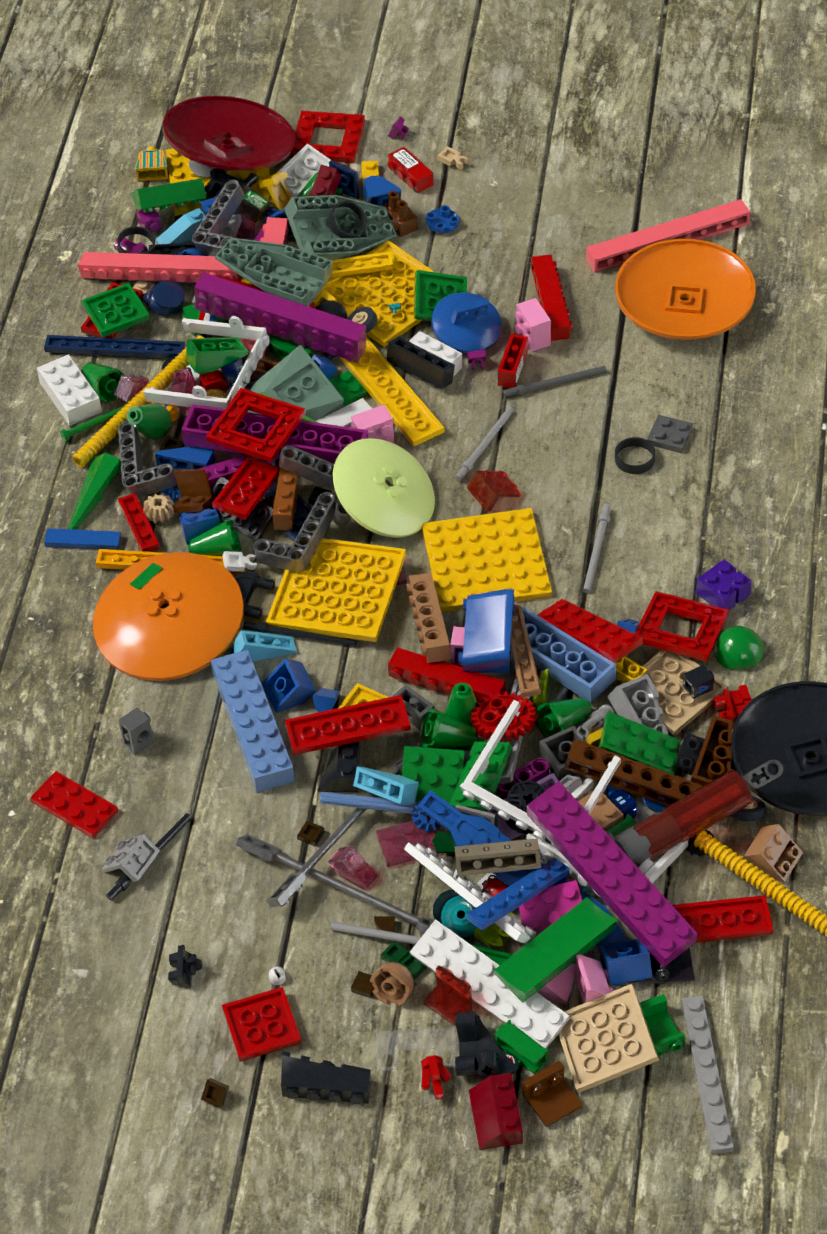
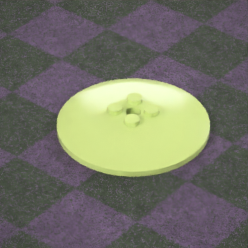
M368 438L352 442L338 455L333 468L334 488L344 509L361 526L382 536L401 538L417 533L422 529L423 523L430 520L435 505L433 486L422 465L409 452L391 442ZM385 480L390 482L391 486H388Z

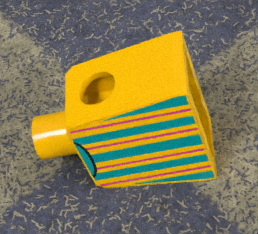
M150 146L147 151L139 152L135 167L137 181L169 179L163 150H157L156 147Z

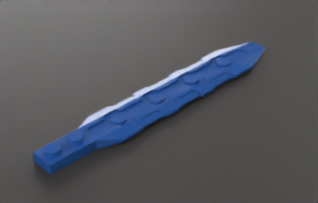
M431 790L418 805V809L451 832L456 846L512 841L484 817L462 814ZM536 869L496 872L493 874L505 885L511 886ZM564 877L552 886L567 883L568 881ZM580 891L582 900L588 897L596 906L611 915L605 906L590 895H585ZM616 924L615 930L596 944V946L627 941L628 939L619 925Z

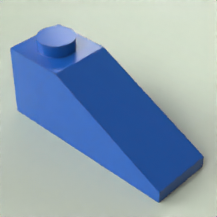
M190 446L156 451L155 453L157 466L170 464L174 470L200 469L215 463L214 449Z

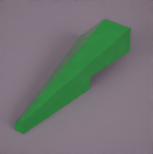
M103 453L92 459L67 529L77 530L103 498L102 492L121 471L120 458Z

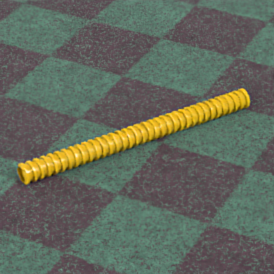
M197 336L196 339H200V338H204V337H202V336ZM186 348L168 366L161 370L146 387L139 391V394H136L128 404L118 411L117 415H114L102 429H99L95 436H92L80 450H77L72 455L73 461L78 466L84 467L89 463V460L93 459V456H96L108 442L112 441L119 434V426L123 422L128 421L127 412L131 407L151 403L146 402L143 393L145 388L150 389L154 387L155 390H165L189 365L186 360Z
M702 831L697 835L694 840L695 847H699L701 851L704 850V853L709 854L711 858L715 857V861H720L721 865L725 864V867L727 869L730 868L731 872L735 871L737 876L741 875L740 877L746 879L747 883L751 882V885L753 887L756 886L757 890H761L763 894L767 893V896L772 897L773 901L777 900L779 905L783 904L782 906L788 908L789 912L793 911L795 916L799 915L798 917L804 919L805 923L809 922L811 927L815 926V930H820V933H825L827 937L826 913L822 914L821 910L817 911V907H812V904L810 902L806 903L805 899L801 900V896H796V893L790 892L789 888L785 889V885H780V882L774 881L773 877L769 878V874H764V871L759 870L757 866L753 867V863H748L747 859L743 860L741 855L738 856V853L733 852L731 848L727 849L726 845H722L721 841L717 842V839L712 838L710 834L707 835L706 831Z

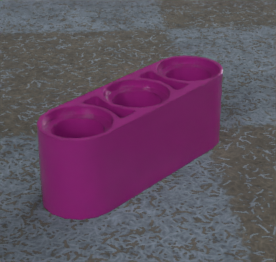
M537 758L514 772L512 783L498 784L499 798L502 800L506 799L512 786L518 782L527 780L537 782L549 775L548 761L543 758Z

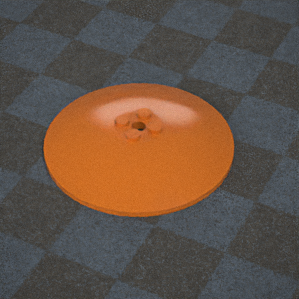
M696 239L665 240L638 250L623 263L615 281L617 303L630 321L652 334L680 340L708 338L730 330L748 315L756 294L753 274L739 256L720 245Z
M185 552L155 555L125 569L110 582L100 596L93 617V632L96 644L104 658L114 668L128 676L149 681H166L186 677L211 665L212 659L221 657L231 646L243 620V597L239 585L232 574L224 566L208 557ZM154 563L162 567L141 589L130 585L150 564ZM163 604H169L165 609L160 608Z

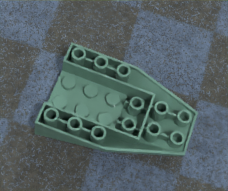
M338 195L292 197L284 208L299 249L328 260L356 255L397 236L386 207ZM351 201L360 206L364 211L367 219L366 228L357 238H340L331 230L328 223V215L337 203ZM347 207L335 209L334 220L342 231L349 234L360 232L361 222L353 210Z
M230 238L215 256L216 260L266 293L308 307L329 281L332 272L331 260L285 244Z
M301 345L257 380L250 389L252 392L258 394L263 392L274 399L305 408V416L315 421L341 409L344 402L342 396Z

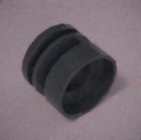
M528 780L518 782L508 792L506 802L527 813L528 804L526 802L531 803L546 790L537 782ZM510 818L505 820L509 828L518 833H533L528 828L526 831L515 825L516 822Z

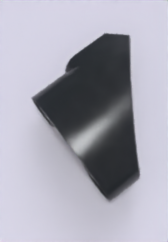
M456 1012L455 1022L459 1039V1056L455 1057L456 1075L480 1074L482 1077L487 1078L506 1073L514 1074L518 1067L493 1040L477 1012Z

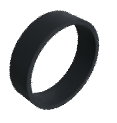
M339 202L328 215V223L331 230L340 238H357L366 228V215L362 208L354 202ZM347 207L358 215L361 222L359 233H346L336 225L334 220L336 208Z
M132 226L124 229L119 234L117 245L119 253H130L121 247L120 242L125 237L134 234L147 237L153 244L148 251L139 254L154 253L155 237L148 229Z
M639 437L626 438L619 442L615 448V463L620 470L629 474L647 472L655 463V448L646 439ZM639 446L647 449L652 454V458L641 465H629L619 459L618 453L626 447Z

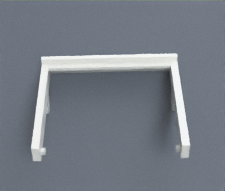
M236 316L230 318L229 324L183 318L182 325L185 332L238 337L257 341L226 399L207 396L205 389L201 386H194L192 394L155 390L154 387H151L150 389L145 388L143 392L146 402L191 407L192 404L226 409L239 389H245L247 383L250 382V377L253 371L256 370L259 359L262 358L266 346L269 345L270 339L266 328L245 326L242 320Z
M513 700L470 773L460 785V788L463 792L462 795L472 801L475 798L481 802L480 805L485 809H494L498 811V815L501 818L514 820L516 826L525 831L528 828L540 840H549L527 816L526 812L474 784L479 774H483L489 764V757L514 716L518 717L520 714L518 712L520 704ZM614 756L613 760L609 762L607 770L584 806V809L589 814L620 765L621 759Z
M587 778L572 793L573 797L579 801L590 794L593 790L594 780ZM529 833L526 837V839L537 838L533 835V833ZM683 834L682 841L677 846H672L645 874L652 884L688 847V836ZM538 838L541 859L546 863L553 858L558 859L570 868L568 876L577 880L580 885L586 886L595 892L558 849L548 843L546 839L543 841Z

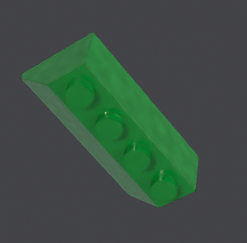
M203 178L140 188L131 192V197L138 211L143 210L144 213L153 212V208L158 207L160 210L169 209L170 205L183 207L188 202H192V205L200 204L203 199H206Z

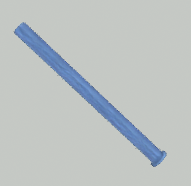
M321 792L320 794L321 804L409 814L413 813L415 805L419 803L399 804L383 798Z

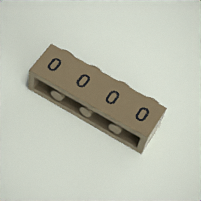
M538 838L455 847L457 876L541 868Z

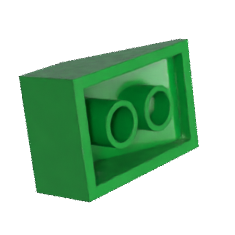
M238 337L187 339L186 360L194 372L198 374L213 372L248 355V350Z

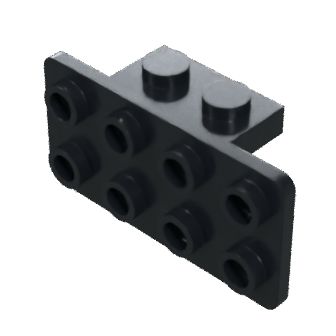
M220 477L212 489L214 499L228 483V480L224 477ZM263 497L246 520L216 510L219 519L224 522L232 520L235 524L232 526L233 528L254 541L260 539L273 518V508L265 504L267 500Z

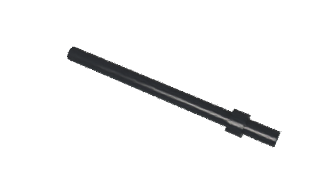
M245 621L243 629L254 630L260 633H272L356 647L357 639L271 626L264 622L252 623Z
M186 813L155 846L161 851L192 817ZM127 875L121 876L115 882L116 885L106 894V897L112 901L121 891H125L130 886L132 880Z

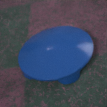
M443 205L426 214V224L432 231L448 233L458 227L459 217L454 211L450 210L449 206Z

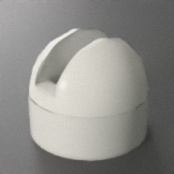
M278 966L270 969L268 974L270 983L273 985L283 984L286 980L285 971Z

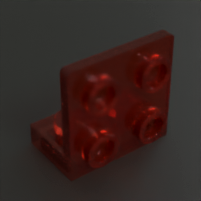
M476 471L467 486V489L485 511H492L499 497H520L522 495L518 487L503 471Z
M438 965L436 967L437 986L425 997L423 1004L456 1027V1012L473 1010L472 988L466 980H460L448 968L444 969Z

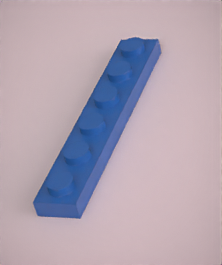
M553 858L542 865L541 868H537L468 912L467 920L479 929L484 930L568 876L570 868L558 859Z

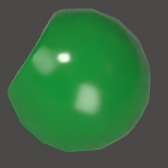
M732 626L720 635L714 648V655L717 662L724 668L730 670L753 668L761 661L764 655V645L760 636L753 629L744 626Z

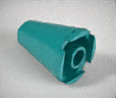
M461 895L451 898L442 909V924L459 937L473 935L478 927L467 920V914L475 909V907ZM464 911L465 917L460 919L457 917V913Z

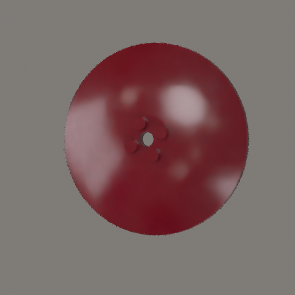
M202 96L191 98L173 106L166 113L163 120L164 137L173 149L192 161L218 169L250 171L271 167L285 160L291 154L295 144L294 130L283 116L265 105L238 97Z

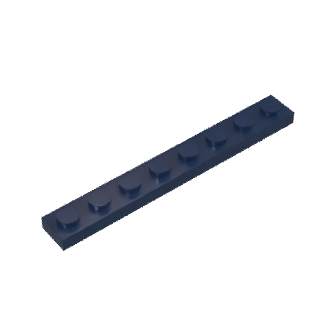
M47 335L44 350L45 352L171 358L178 356L185 349L186 345L183 341Z

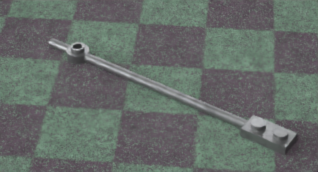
M418 742L414 747L422 746L421 743ZM403 757L394 763V769L390 772L391 774L399 775L402 773ZM371 793L368 797L378 798L379 796ZM357 808L297 873L291 874L266 900L269 906L283 907L290 901L289 897L303 887L302 883L307 879L305 875L367 809Z
M245 834L237 840L236 846L242 848L246 853L260 856V859L263 861L271 862L277 860L296 870H300L304 865L282 854V849L250 834ZM314 868L307 873L311 877L416 925L421 935H424L434 922L430 918H419Z

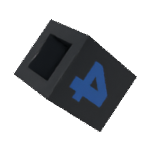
M701 665L683 674L682 686L691 698L695 699L713 690L715 677L710 670L708 671L704 665Z

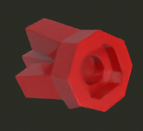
M437 1055L427 1056L421 1061V1089L430 1090L431 1079L435 1100L443 1099V1091L440 1078L443 1082H448L451 1079V1075L444 1066L442 1057Z

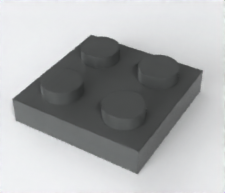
M658 415L647 440L655 447L682 453L693 429V423Z

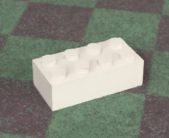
M69 354L37 367L40 384L69 426L102 413L98 395Z

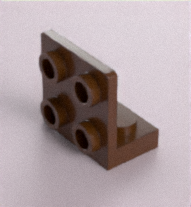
M179 469L174 471L182 496L172 506L174 513L202 512L208 509L215 499L205 469Z
M560 1061L522 1081L523 1096L546 1127L582 1108V1102L564 1079V1066Z

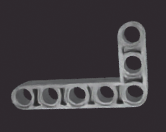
M231 180L225 184L192 237L197 250H200L205 255L216 256L227 241L232 238L221 235L244 198V192L238 181Z
M128 421L123 422L119 426L118 431L122 483L128 494L135 493L138 498L174 487L177 481L174 469L170 464H162L143 470L140 435L137 429Z
M293 446L282 448L278 462L281 468L335 491L333 463ZM339 501L335 509L333 521L339 526H345L349 523L351 516Z
M330 492L320 494L292 546L267 539L257 540L253 545L257 561L261 564L293 572L304 571L333 520L336 509L334 495Z

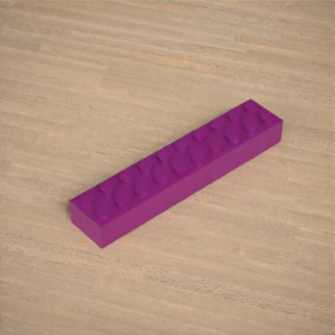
M205 272L201 274L194 287L196 310L227 320H230L232 316H236L242 320L245 326L266 328L267 334H272L282 339L296 342L299 345H305L356 363L359 362L366 348V325Z
M192 404L182 427L184 445L244 454L206 441V435L225 409ZM247 412L235 431L264 440L278 419ZM301 420L283 447L293 446L335 464L338 455L345 447L357 440L369 438L368 430ZM281 449L280 452L277 454V456L275 457V459H279V458H280V454H281L282 449Z
M560 781L527 805V816L663 968L696 942L697 932Z

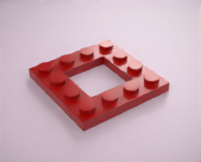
M301 110L295 131V144L290 154V159L309 144L332 161L355 163L365 124V115ZM314 128L345 129L341 146L310 144Z
M240 388L206 435V441L272 463L306 414L305 408ZM248 410L278 419L264 440L235 431Z
M655 591L634 634L642 637V645L708 661L728 618L729 610ZM667 613L702 621L695 639L659 630Z

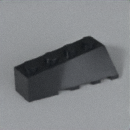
M361 741L333 748L317 789L318 792L358 793V788L353 785L356 769L360 764Z
M283 1052L281 1091L283 1097L290 1099L307 1098L312 1101L330 1100L334 1103L343 1101L353 1104H369L372 1084L370 1069L346 1064L337 1067L331 1061L323 1060L321 1063L309 1061L310 1057L301 1055V1058L298 1059L290 1057L291 1053Z

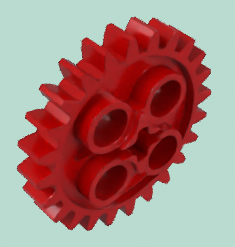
M507 691L504 692V695H501L499 692H497V696L489 694V699L483 697V703L477 702V707H473V712L471 713L472 727H474L475 732H478L479 737L484 735L485 740L493 735L513 700L519 702L520 708L518 712L520 714L518 717L514 716L500 742H503L504 739L511 742V738L518 740L519 735L525 737V731L531 732V727L535 726L536 711L535 707H533V702H529L528 697L521 698V694L516 696L515 692L511 695H508Z

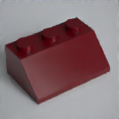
M512 1073L489 1076L469 1090V1097L479 1150L523 1144V1129Z

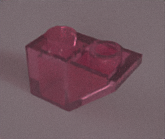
M187 367L175 371L171 392L192 394V389L196 386L191 369ZM177 406V408L182 412L189 410L191 408L185 406Z
M132 374L129 376L122 375L114 395L125 402H129L136 394H139V391L146 387L149 379Z
M354 846L339 848L328 861L340 877L362 890H366L378 876Z

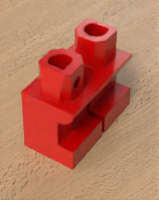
M745 684L740 685L738 690L734 691L723 689V695L714 697L713 705L715 710L725 708L726 711L718 712V716L731 720L733 729L738 716L752 699Z

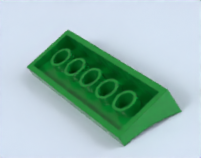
M586 897L494 969V974L524 1003L576 961V955H584L612 933L616 928L618 919L604 912Z

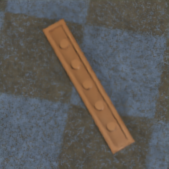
M517 603L513 611L511 653L521 698L541 695V689L521 603Z

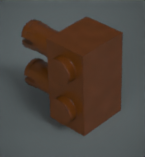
M390 191L388 193L389 203L383 205V207L387 209L395 232L402 237L418 230L417 216L408 207L406 201L399 198L397 191Z

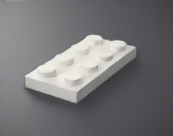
M307 144L277 173L286 171L288 178L284 179V182L291 196L296 197L317 172L321 164L329 166L330 159Z

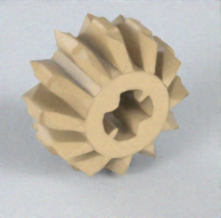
M155 493L154 497L148 496V499L144 501L143 511L148 521H153L155 524L160 521L163 524L164 520L170 521V517L174 516V508L172 507L174 502L170 496H165L163 493L161 495Z

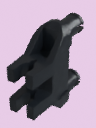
M213 168L210 171L211 180L204 187L205 192H207L206 199L218 197L225 184L231 180L238 181L241 188L245 190L243 191L245 194L258 182V176L250 173L246 179L242 180L226 174L230 170Z
M245 572L233 576L239 585L243 597V617L248 616L260 620L263 608L251 606L248 603L254 590L257 588L273 591L275 579L260 577L256 572Z

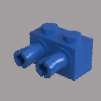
M210 508L196 514L187 512V514L182 513L179 518L183 537L187 545L190 544L191 539L220 524L216 509L212 510Z

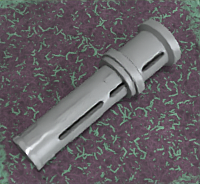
M604 704L594 711L591 718L577 728V735L584 739V737L587 738L598 727L602 728L606 714L609 711L615 713L613 707Z

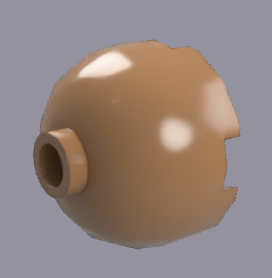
M396 962L383 964L372 974L370 979L374 987V995L387 1005L390 1002L398 1004V1006L402 1005L409 998L414 988L411 972L405 966Z

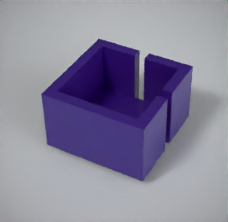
M725 559L697 578L696 594L712 606L731 610L735 607V603L739 604L750 596L751 580L740 571L736 573V568Z

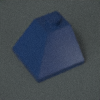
M330 160L329 167L336 168L342 176L338 189L342 188V193L358 200V172L351 167Z

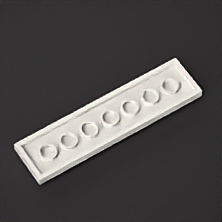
M409 842L404 848L405 851L475 908L492 898L488 893L479 891L480 886L471 880L468 882L464 879L466 876H457V869L453 870L451 868L452 864L446 859L438 858V853L434 849L426 848L420 843L414 845ZM507 914L495 922L496 925L516 941L527 944L536 937V932L528 926L524 927L521 925L522 920L513 914L511 916Z
M436 919L410 951L414 958L504 1023L511 1020V1025L514 1024L543 1048H548L570 1019L568 1014L537 992L522 1003L494 974V969L499 966L497 963Z

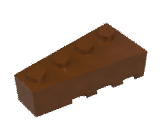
M713 715L691 782L699 783L704 787L720 792L731 786V720Z

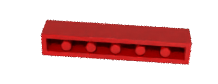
M552 254L531 257V271L539 303L551 320V341L570 339V331H573L572 321L568 320L570 319L569 309L565 308L567 306L566 297H562L563 286L562 284L559 285L560 274L556 273L557 263L553 261Z
M399 647L396 648L388 663V674L390 677L428 688L431 691H438L448 696L451 695L453 687L458 683L470 685L477 702L482 703L483 697L490 698L489 694L497 696V692L501 695H504L505 692L504 680L479 672L463 671L462 667L444 661L428 663L426 656Z

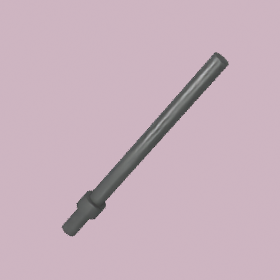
M605 366L527 385L523 383L516 385L514 388L503 390L504 397L516 394L523 395L528 391L606 373L607 370Z

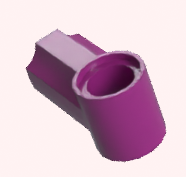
M118 238L116 239V242L114 244V249L117 251ZM127 238L120 242L121 247L130 253L139 254L148 251L147 247L141 242L135 244Z

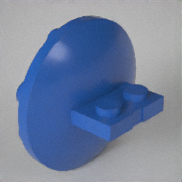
M467 292L454 293L440 300L434 308L431 320L432 329L437 339L466 355L471 351H486L497 342L502 326L497 309L487 298Z

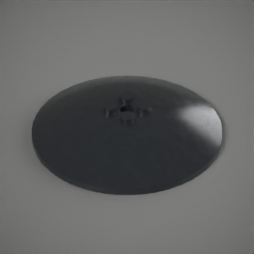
M791 682L766 690L746 705L738 716L733 728L731 752L735 768L741 779L748 772L770 760H777L782 764L783 772L778 778L751 791L767 803L787 812L806 816H827V683ZM812 755L816 757V759L808 760L806 756ZM769 765L768 772L771 775H775L776 770L774 766ZM760 774L756 777H753L751 779V782H756L757 780L762 778V775Z

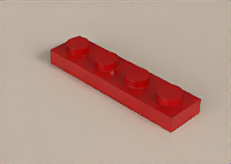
M136 494L118 498L120 508L142 552H151L160 549L159 542Z

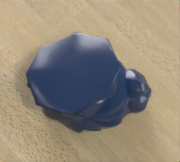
M162 281L154 286L153 290H148L144 295L145 304L149 305L150 310L161 316L179 313L185 301V291L176 282Z

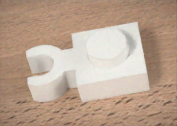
M224 551L222 555L224 567L228 571L243 572L245 567L249 570H255L257 567V563H252L256 558L253 554L243 556L242 552Z

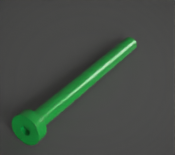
M123 407L67 431L62 429L60 430L61 438L64 442L69 441V437L110 420Z

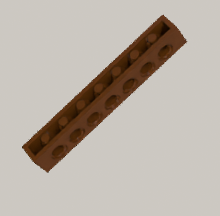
M576 739L573 741L564 766L566 770L600 781L608 768L609 762L613 760L614 756H617L621 759V763L608 785L683 813L720 792ZM725 804L699 819L717 825Z

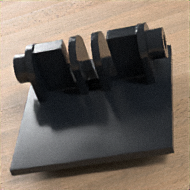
M690 947L664 968L650 953L652 984L695 981Z

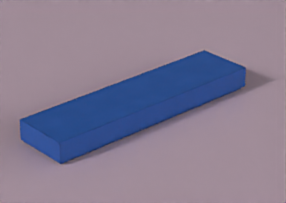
M47 528L44 544L45 547L118 550L121 532Z

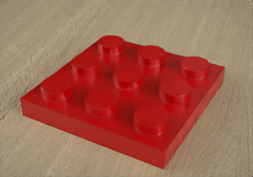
M283 987L222 1004V1010L239 1062L302 1043Z

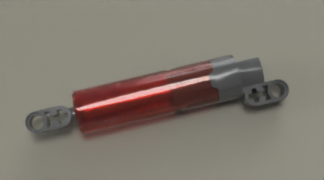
M770 760L745 774L744 778L737 771L731 770L665 807L663 812L651 815L614 837L610 832H605L639 868L646 859L649 858L652 861L673 849L680 842H686L751 805L753 797L750 790L758 789L778 778L783 772V766L777 760ZM769 765L775 767V775H771L768 772ZM760 774L762 775V778H760L756 782H751V779L753 777H756Z

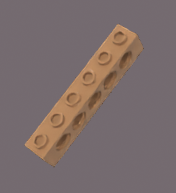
M432 574L409 576V584H406L407 595H411L409 596L410 607H413V619H417L415 620L416 631H420L418 632L419 643H423L421 644L422 656L426 655L428 663L451 660L450 644Z

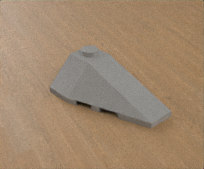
M648 674L617 686L607 696L618 715L668 735L667 727L663 724L662 720L663 711L662 708H659L657 700L659 697L658 691Z

